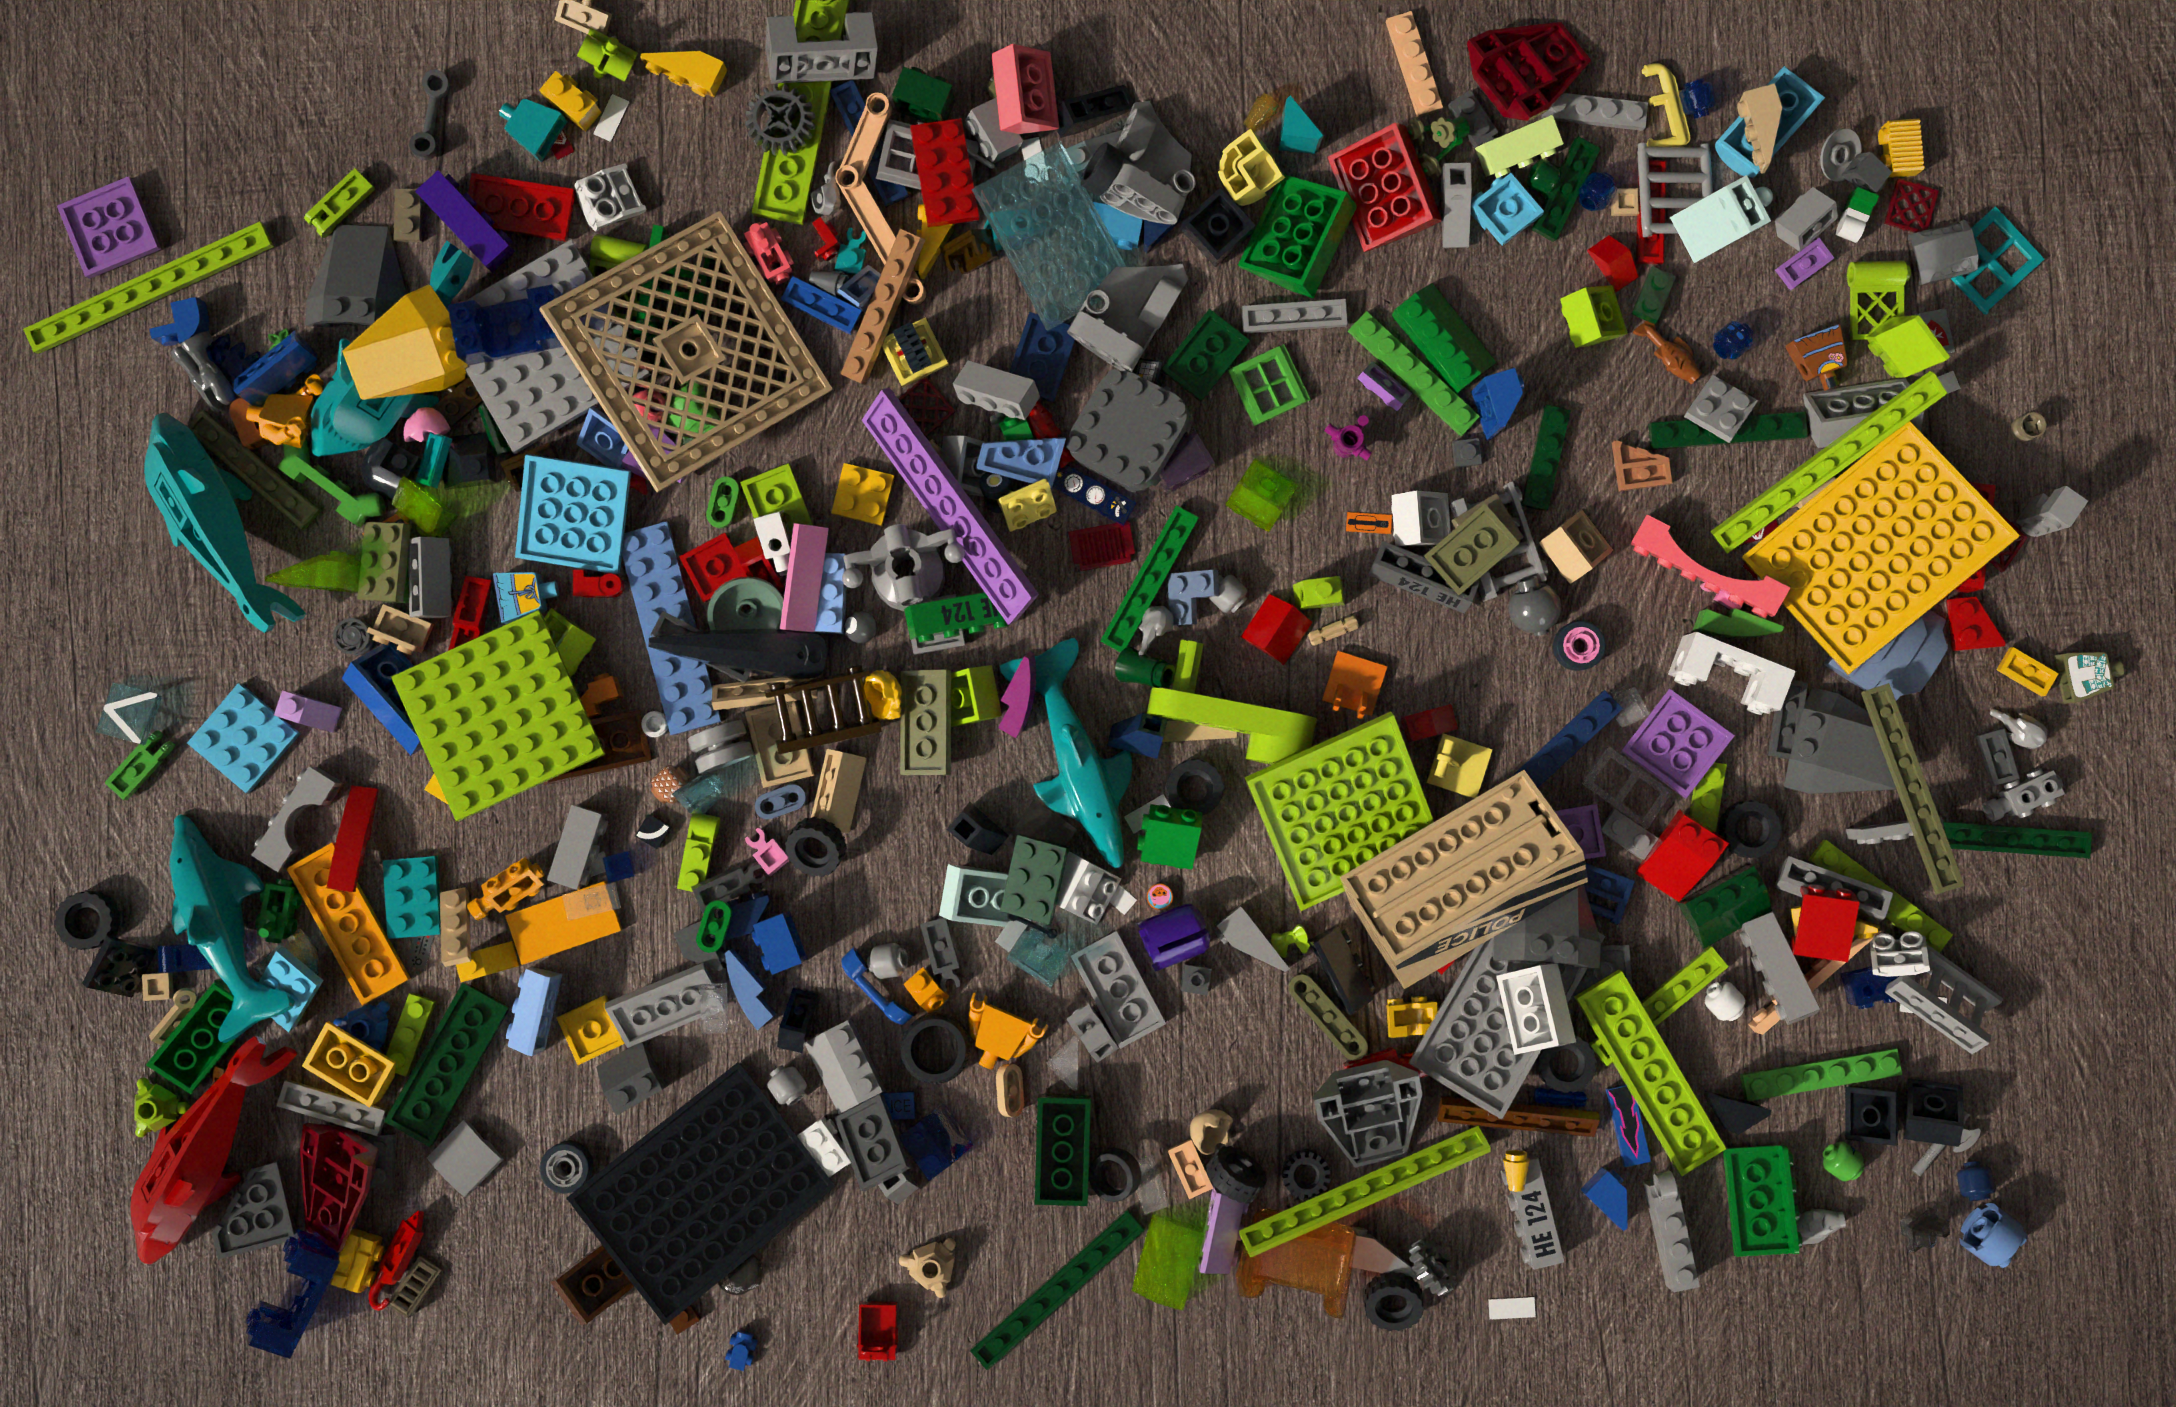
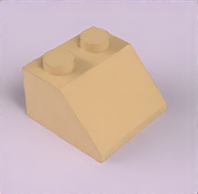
M1580 510L1539 542L1545 555L1551 558L1557 566L1559 573L1570 584L1593 569L1613 551L1583 510Z

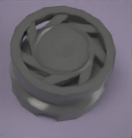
M344 619L334 629V644L343 653L355 656L364 655L375 644V641L372 640L374 635L367 632L368 627L372 628V626L366 621L359 619Z

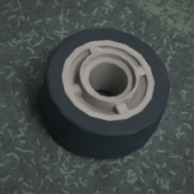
M564 1141L546 1151L541 1159L539 1168L544 1184L554 1192L565 1194L572 1193L585 1184L591 1177L594 1166L592 1156L586 1147L578 1142ZM562 1161H568L571 1164V1173H565L562 1170Z

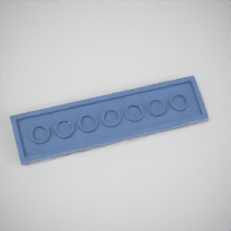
M666 521L624 533L622 557L670 735L673 736L722 722L720 711L713 710V685L707 664L648 647L649 637H652L650 634L662 611L697 628L669 523Z

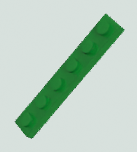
M1177 505L1175 506L1100 642L1120 653L1123 649L1127 648L1143 619L1145 611L1151 605L1199 517Z

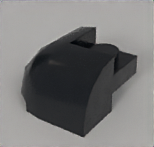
M383 437L373 442L366 452L361 466L362 475L367 486L374 492L399 505L412 484L409 480L419 465L421 458Z

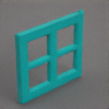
M1996 206L1971 227L1978 251V258L1982 261L1978 265V270L1968 274L1966 277L1961 275L1951 278L1985 315L1989 313L1990 308L2044 260L2041 254ZM1994 222L2008 239L1991 254L1976 237ZM2014 244L2028 261L2010 275L1996 258ZM1988 267L2002 284L1984 299L1970 282Z

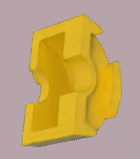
M1427 996L1411 997V1002H1403V998L1387 999L1388 1037L1424 1035L1438 1012L1437 1002L1427 1001Z

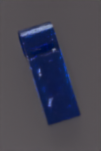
M197 945L157 946L159 973L213 969Z

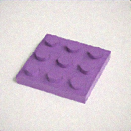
M129 176L57 205L83 273L89 279L161 250L134 180Z
M1669 689L1621 752L1686 799L1735 735Z

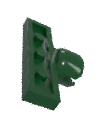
M1578 136L1574 139L1562 166H1557L1546 159H1541L1534 164L1529 172L1527 185L1541 193L1545 200L1542 206L1544 213L1534 222L1532 231L1552 242L1558 239L1601 148Z

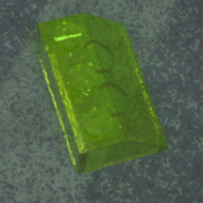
M1152 1213L1131 1291L1157 1304L1183 1311L1205 1234L1203 1227Z

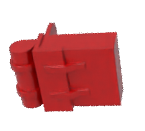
M860 1301L857 1343L858 1360H883L884 1362L896 1360V1348L898 1345L897 1302Z

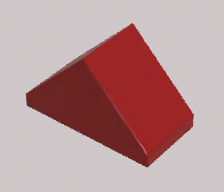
M1610 235L1587 250L1616 292L1638 278L1630 249Z

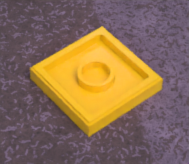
M606 995L556 1017L577 1065L625 1044L605 1010V1003L609 1001Z

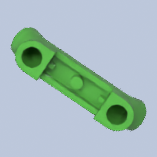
M307 440L304 441L301 448L283 444L284 458L277 465V468L302 484L308 477L341 501V504L335 511L361 528L368 517L383 515L385 512V501L379 493L354 496L350 493L352 488L339 479L335 482L329 478L331 473L319 464L314 467L311 464Z

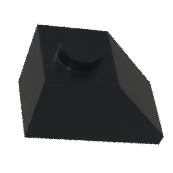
M795 988L792 989L779 1026L778 1048L803 1053L810 1032L818 994Z

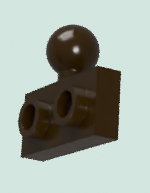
M468 377L459 386L455 384L442 390L448 391L449 394L434 405L433 408L444 416L450 427H453L484 401L472 380Z

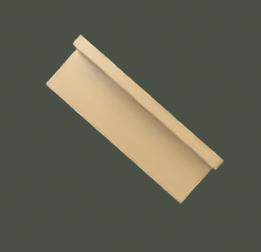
M831 749L826 750L811 818H824L826 821L835 824L834 826L839 828L842 833L850 832L866 763L865 757Z

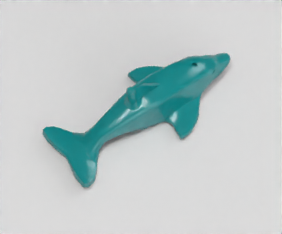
M1073 637L1063 640L1041 655L1035 656V691L1040 693L1046 702L1048 720L1060 773L1058 777L1051 781L1034 783V790L1047 807L1079 821L1108 864L1114 868H1119L1123 864L1124 850L1118 806L1130 784L1133 761L1130 751L1126 750L1112 758H1101L1080 719L1063 693L1064 681L1079 653L1078 641ZM1023 658L1013 659L1000 665V672L1006 680L1011 682Z
M181 814L176 816L174 820L175 834L169 859L172 884L176 896L172 908V925L176 935H181L187 930L188 943L190 945H197L200 952L227 984L234 996L231 1010L222 1023L218 1034L219 1041L227 1043L240 1036L257 1022L281 1015L292 1009L295 1001L290 993L256 982L250 976L245 961V928L241 904L248 895L265 890L261 879L248 867L219 857L193 821L186 815Z

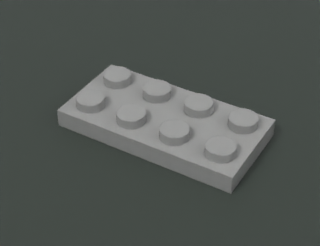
M1117 930L1070 955L1120 1049L1166 1024Z
M704 963L605 1003V1010L627 1048L725 1008L724 1001Z

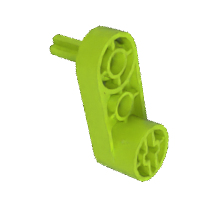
M1181 640L1172 689L1155 687L1151 689L1147 710L1149 715L1250 734L1246 753L1247 760L1273 765L1312 747L1317 718L1195 694L1204 647L1202 643Z

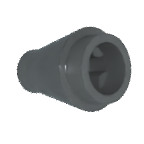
M812 270L809 284L838 297L841 295L838 293V289L849 281L850 278L848 275H844L843 271Z

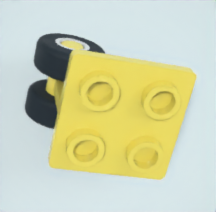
M985 472L980 478L979 485L987 508L994 513H1003L1010 532L1024 528L1026 525L1039 519L1047 518L1057 511L1050 485L1046 478L1015 492L1012 488L1010 477Z

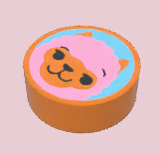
M1154 884L1147 891V902L1156 910L1166 909L1172 903V891L1165 884Z

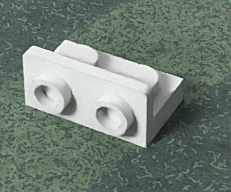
M823 1116L799 1133L797 1137L827 1176L831 1177L851 1162L844 1142L836 1134L839 1132L837 1126L831 1119L826 1120Z

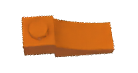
M609 673L593 677L594 682L587 684L589 689L580 699L589 719L602 715L599 707L600 704L624 697L618 677L609 676Z

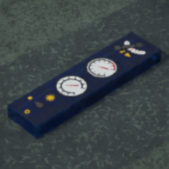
M1058 465L1052 488L1124 527L1136 506V502L1068 465H1065L1063 468Z

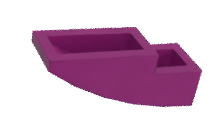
M1031 651L1023 657L1001 699L1002 702L1009 705V708L998 728L1014 738H1017L1022 733L1034 701L1036 661L1035 653Z

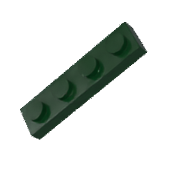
M1547 404L1544 405L1521 506L1545 512L1548 511L1571 410Z

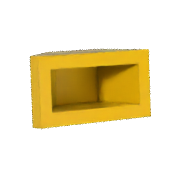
M513 941L471 952V962L456 964L460 982L519 966Z

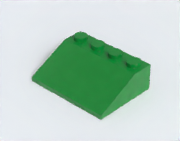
M1283 174L1285 178L1276 184L1238 266L1287 290L1314 298L1357 205L1347 192Z

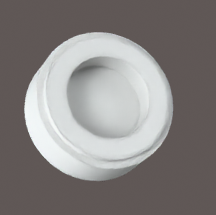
M652 711L643 717L641 726L646 735L656 738L663 736L668 731V724L663 713Z

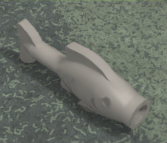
M1811 1208L1810 1211H1805L1802 1214L1799 1213V1220L1796 1221L1797 1232L1799 1231L1802 1236V1244L1819 1243L1840 1228H1846L1843 1212Z

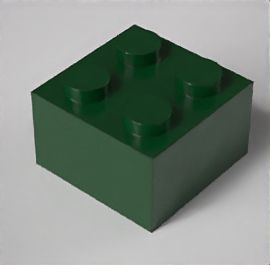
M903 66L892 93L896 111L925 123L948 120L955 103L953 87L950 82L940 76L933 78L925 75L926 73L920 68L911 67L909 69Z

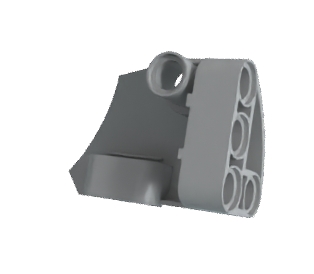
M1150 101L1135 102L1116 145V148L1124 153L1122 166L1110 187L1100 198L1111 207L1136 218L1162 224H1175L1187 194L1194 189L1196 183L1193 174L1190 172L1192 154L1183 148L1168 132L1156 115Z

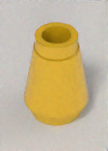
M1508 1150L1506 1151V1157L1503 1158L1508 1189L1515 1192L1524 1191L1530 1159L1527 1158L1526 1151Z

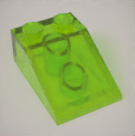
M330 551V555H318L265 576V582L283 587L358 593L361 562L355 560V555H349L346 552Z

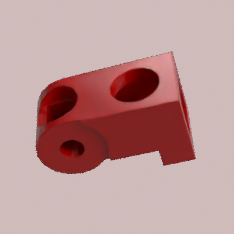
M573 570L574 597L615 598L624 592V581L613 573L605 574L602 577H588V572L585 570Z

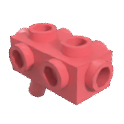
M767 222L752 224L748 228V232L744 233L747 242L743 244L750 257L756 256L759 264L755 267L762 278H767L770 284L775 282L776 285L786 282L790 279L789 274L793 272L790 266L795 263L788 250L782 252L778 244L782 242V239L776 227L770 229ZM774 263L780 264L779 268L775 270L771 269Z

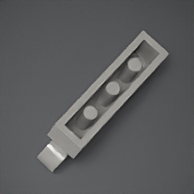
M1671 1171L1654 1174L1653 1180L1643 1182L1665 1285L1673 1292L1700 1287L1675 1178Z

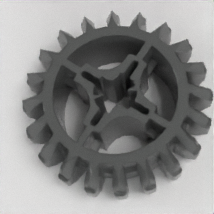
M776 84L773 85L772 92H769L768 88L764 87L765 95L761 96L755 93L757 103L754 101H749L748 103L752 109L745 112L746 117L749 118V120L745 121L746 127L750 129L748 135L750 138H755L753 142L756 146L762 145L764 152L769 151L771 148L772 154L776 156L779 149H781L783 155L787 156V149L791 148L796 153V145L798 143L802 147L806 146L803 138H812V134L808 130L815 129V124L812 120L816 117L815 113L811 112L813 106L811 102H806L807 97L805 94L799 95L797 88H793L789 93V87L786 84L782 87V91H779ZM781 102L786 103L782 107H776L773 105L775 103ZM799 110L801 119L795 130L791 122L796 117L795 113ZM766 111L769 115V120L765 123L766 127L761 130L760 120L762 114ZM774 114L777 118L785 119L786 125L780 121L776 122ZM778 133L788 135L783 138H774Z

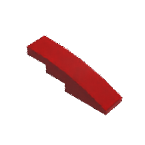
M465 576L452 622L454 631L448 651L484 635L492 586L491 580Z
M351 785L337 835L326 888L356 892L360 866H363L367 840L370 841L379 789Z

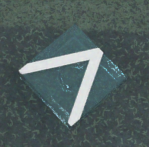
M113 682L95 732L146 745L162 696Z

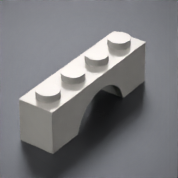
M309 766L301 771L297 777L298 784L293 791H289L282 801L284 805L280 812L275 813L268 823L269 829L254 844L255 850L251 856L277 872H287L286 868L292 865L301 851L294 837V825L299 814L312 805H330L344 784L319 767Z

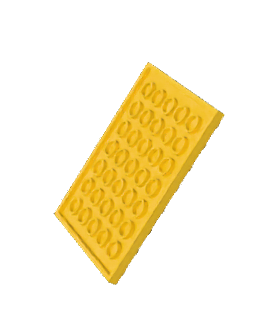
M1909 421L1875 446L1744 554L1742 560L1761 580L1767 575L1790 587L1782 604L1845 673L1850 675L2012 544L2020 535Z

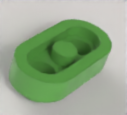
M721 477L713 485L706 517L708 522L715 528L723 529L733 522L740 495V486L733 478ZM728 486L731 487V493L724 495L723 489ZM721 511L725 512V518L718 520L717 514Z

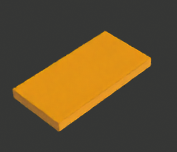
M607 881L505 915L521 965L623 930Z

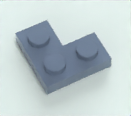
M1218 570L1168 574L1169 610L1173 613V626L1197 624L1196 598L1219 596Z

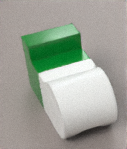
M1859 187L1849 193L1836 235L1857 243L1864 232L1866 222L1877 203L1879 195Z

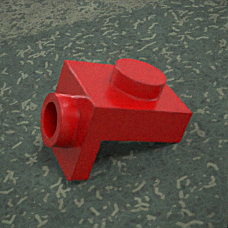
M819 217L812 224L825 245L815 251V255L819 262L824 260L830 261L837 256L840 249L839 242L835 238L838 233L830 221L825 223Z

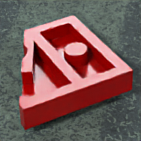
M1977 597L1946 600L1952 651L2006 646L2004 639Z

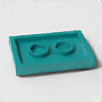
M438 856L382 860L388 939L441 935Z

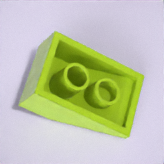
M1919 315L1891 317L1866 336L1870 343L1868 344L1870 351L1875 356H1880L1885 363L1883 365L1885 371L1890 376H1895V378H1906L1950 358L1949 354Z

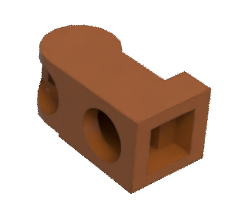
M239 398L231 403L229 411L243 447L254 450L271 443L270 440L260 435L259 422L247 420V409L251 404L243 398Z

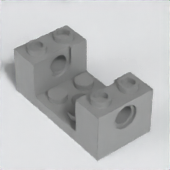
M872 12L846 13V35H843V41L832 40L826 42L806 41L798 43L794 16L777 15L767 17L765 49L771 84L873 79L878 47Z

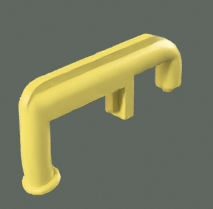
M1660 63L1644 65L1642 74L1646 77L1658 74L1663 90L1662 95L1651 97L1648 103L1649 105H1654V107L1665 105L1673 136L1662 140L1649 138L1647 146L1683 147L1687 145L1690 141V132L1675 76L1665 65Z

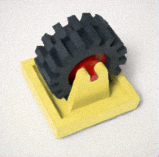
M926 317L913 324L910 322L885 337L882 348L902 388L949 366Z

